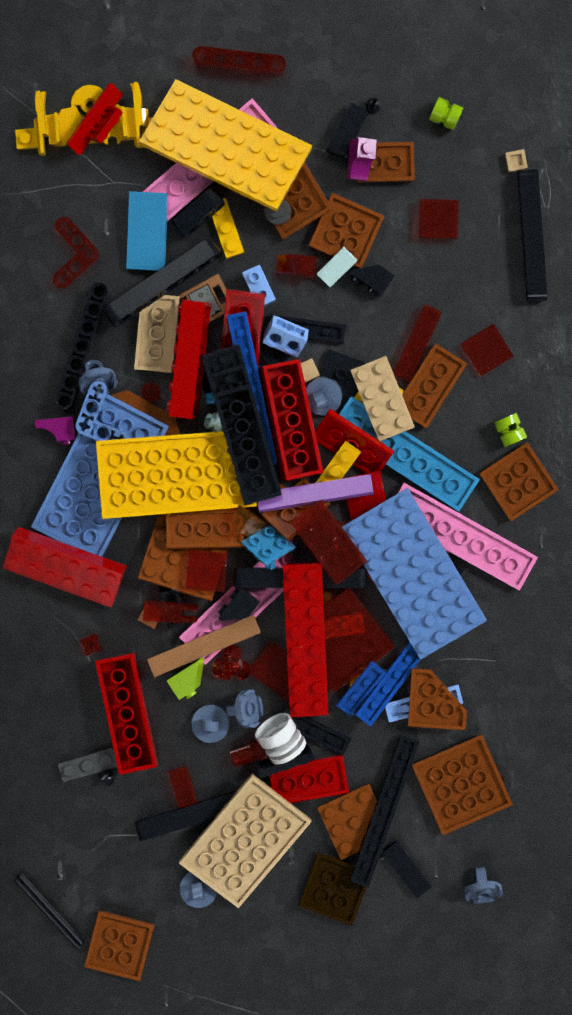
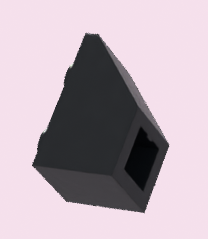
M380 265L354 269L350 272L351 280L359 286L363 284L368 287L367 291L374 296H382L395 276Z
M236 588L230 596L232 601L229 605L224 604L218 611L220 614L218 619L224 621L248 618L260 601L244 588L240 590Z

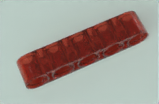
M198 46L192 53L193 62L200 68L269 76H281L286 71L285 59L275 54ZM199 53H204L206 59L199 61L196 59V56ZM222 55L226 59L224 62L218 63L215 61V58ZM241 57L245 62L242 65H236L234 60ZM255 60H262L264 64L262 67H255L253 63ZM275 62H280L283 67L276 70L272 65Z

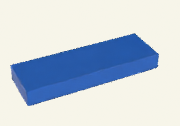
M371 660L337 702L336 706L352 717L387 672Z

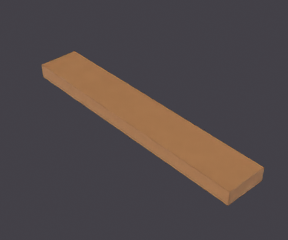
M251 615L248 618L147 659L154 677L259 634L261 631L255 616Z

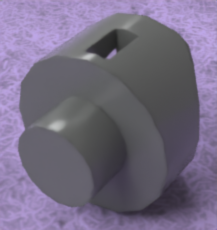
M286 200L282 201L277 212L266 206L264 208L266 219L273 224L283 225L291 218V207Z

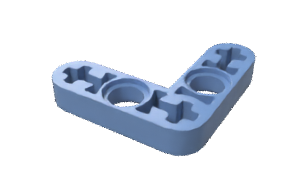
M103 381L93 382L78 416L76 430L80 434L98 441L109 440L112 436V430L115 431L114 436L120 437L122 434L124 439H130L125 431L97 421L108 388ZM99 384L102 385L101 389L104 390L103 393L98 394L97 398H101L100 402L89 398L90 395L95 396L96 390H94V386L97 387ZM89 402H94L97 405L96 412L89 413L86 406ZM83 413H85L87 416L94 417L93 420H88L87 425H89L90 428L85 429V431H83L82 426H80V422L83 423L86 420V417H83ZM100 427H105L108 430L106 438L98 436L97 432Z

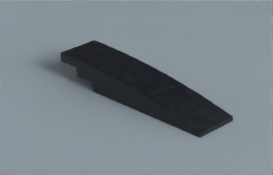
M239 344L202 354L244 505L282 495Z

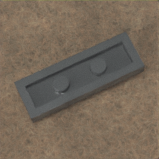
M112 747L60 762L58 767L62 781L66 782L115 768L117 763L114 748Z

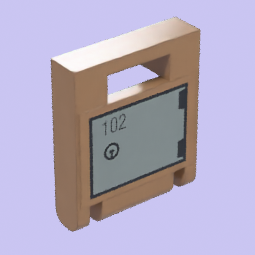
M219 274L178 295L180 299L187 297V300L212 303L209 323L224 316L225 303L221 305L213 288L220 286L226 297L227 289Z

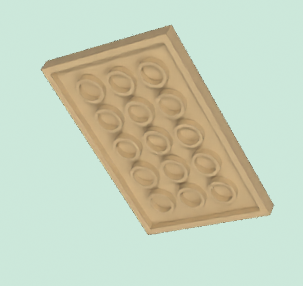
M251 774L181 857L179 864L239 908L309 826L312 820L263 781Z

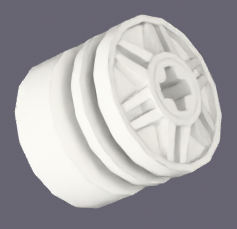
M280 713L270 717L259 726L255 733V738L261 747L265 749L266 754L274 764H283L294 759L302 752L306 745L305 738L301 735L300 730L296 729L294 721L287 713Z

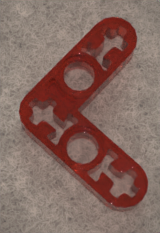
M60 217L55 223L56 230L77 252L53 276L55 286L60 289H66L98 260L99 251L68 217ZM62 221L64 223L69 222L67 226L71 231L73 230V228L76 229V231H73L68 238L66 237V235H68L69 233L65 229L60 230V223ZM73 236H82V243L74 245L72 243ZM86 242L89 243V245L86 246L88 250L95 251L93 253V255L95 256L94 258H86L87 253L83 249L81 252L79 251V249L85 246ZM79 262L81 270L73 272L71 270L72 263ZM68 269L69 273L74 277L68 276L65 278V284H58V277H64L67 274L65 270Z

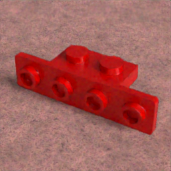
M108 83L66 142L77 155L82 154L90 141L102 143L123 114L119 108L115 107L123 94L112 83Z

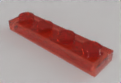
M426 304L424 305L393 374L411 382L440 319L441 311Z

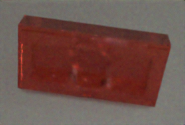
M187 765L169 770L168 773L179 808L198 803Z

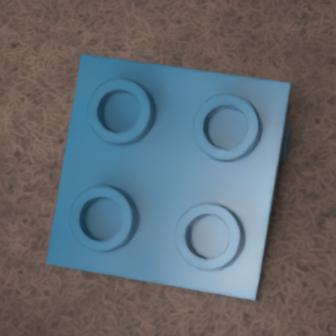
M271 525L266 526L241 542L248 551L254 554L255 558H258L259 562H262L267 569L271 570L276 567L275 560L296 548L292 542L287 541Z

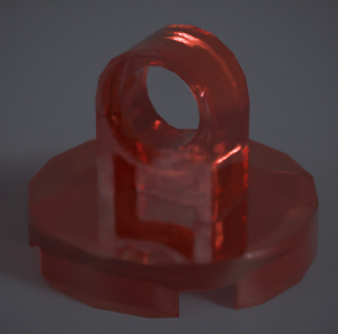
M230 645L225 648L223 658L217 659L212 663V671L215 677L230 681L231 677H238L237 680H243L249 677L250 665L241 660L240 647Z

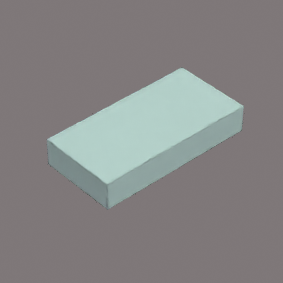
M343 247L317 272V275L331 287L357 262V259Z

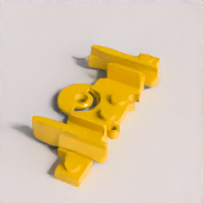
M138 82L130 83L133 91L134 107H120L119 104H116L115 107L119 108L123 114L119 118L118 123L108 133V137L103 141L106 145H109V138L115 137L117 144L125 140H134L135 147L144 148L139 145V140L153 117L149 118L148 109L142 108V94ZM95 85L82 86L74 92L70 108L61 109L59 114L54 112L51 115H46L45 102L47 93L45 91L40 92V90L36 91L35 107L37 118L33 120L34 128L15 130L17 150L38 148L39 155L46 156L44 137H49L50 145L56 147L66 146V142L84 118L79 113L77 106L80 105L81 109L88 113L90 108L87 107V103H95L103 90Z

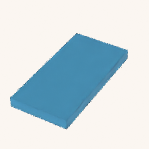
M129 191L126 269L159 271L165 267L168 193Z

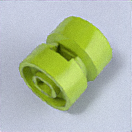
M439 97L429 120L437 124L442 122L444 127L454 131L464 107L455 103L449 105L448 100Z
M517 413L494 422L497 432L502 434L500 438L504 447L527 438L524 428L519 427L521 422Z

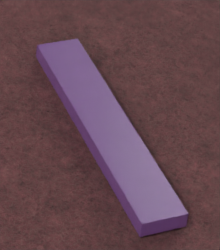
M371 474L280 489L282 495L259 501L258 509L259 513L373 495Z

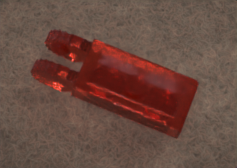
M145 600L143 620L169 623H196V616H182L183 610L198 611V605Z

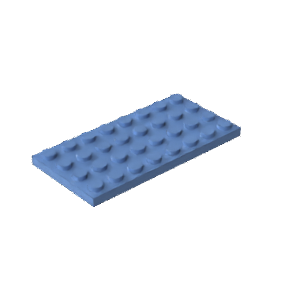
M108 393L97 418L99 422L125 431L130 438L165 436L169 425ZM95 403L89 413L96 412L97 405ZM87 416L82 426L83 431L90 428L87 423L89 419H94L93 416ZM105 427L98 429L97 433L100 438L108 436V430ZM112 430V436L109 440H112V438L116 440L124 439V435L121 434L120 437L114 436L115 431ZM78 433L31 527L57 541L103 557L123 517L102 519L96 441L98 440Z
M408 488L341 527L420 660L487 621Z

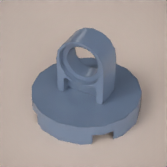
M90 360L86 363V372L80 377L78 383L83 395L88 393L91 384L95 381H103L107 385L108 394L112 387L116 388L118 381L113 370L103 367L98 360ZM101 384L97 387L94 386L96 394L94 397L90 395V398H97L100 390L104 391L101 389Z
M318 377L307 385L306 391L310 410L313 413L324 416L329 409L333 411L338 409L343 394L341 387L335 380Z
M242 690L237 695L235 704L226 706L227 716H236L237 721L244 728L257 727L260 724L258 722L259 716H263L262 700L260 696L255 695V690Z
M214 704L204 705L194 713L191 721L195 736L207 743H214L223 739L230 726L229 717L220 706Z
M485 867L475 868L476 883L465 888L464 895L466 901L469 902L472 899L473 903L479 904L492 902L495 896L501 898L503 895L502 885L495 881H487Z
M190 871L186 873L180 883L182 900L194 908H203L210 905L217 895L215 890Z

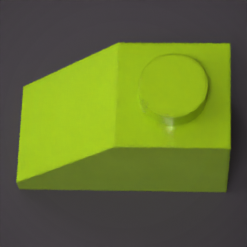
M203 657L167 680V683L179 700L183 697L189 699L196 694L195 690L201 684L204 666Z

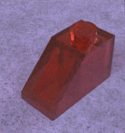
M279 254L276 274L314 278L317 257L300 254Z

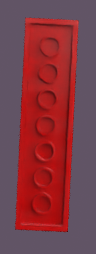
M322 562L283 564L290 717L328 715Z

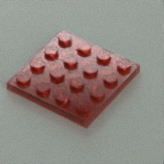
M345 588L324 604L327 684L335 693L359 675L371 660L373 662L378 661L394 649L395 645L351 588Z

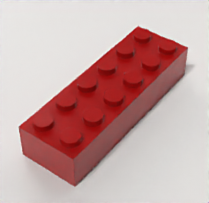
M182 300V303L179 304L178 315H181L180 323L176 325L178 342L174 344L176 360L172 362L171 373H174L173 381H170L169 392H172L171 400H168L167 403L169 416L188 419L198 418L204 372L202 354L206 353L212 303Z
M300 359L259 367L258 370L281 481L323 473Z
M18 527L12 536L3 569L108 607H112L116 600L127 567L121 563Z
M135 652L96 660L95 663L119 775L157 767L158 759Z

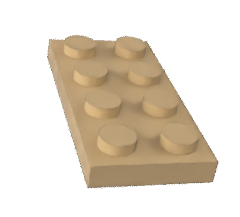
M164 295L139 312L134 370L171 373L175 355L174 344L176 342L180 296Z
M386 356L350 370L379 441L415 428Z

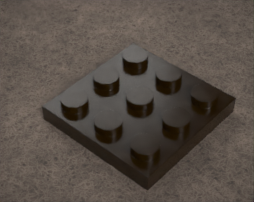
M318 851L298 907L353 926L367 887L350 881L355 868L354 864Z

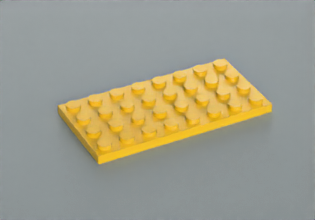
M175 79L139 140V145L276 212L312 150V145Z
M223 431L96 441L102 519L257 506V502L244 505Z

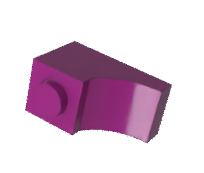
M361 137L350 140L347 179L368 181L370 166L376 155L377 140Z
M73 416L35 420V428L50 431L56 437V441L61 442L62 445L73 444V440L77 437L76 421Z

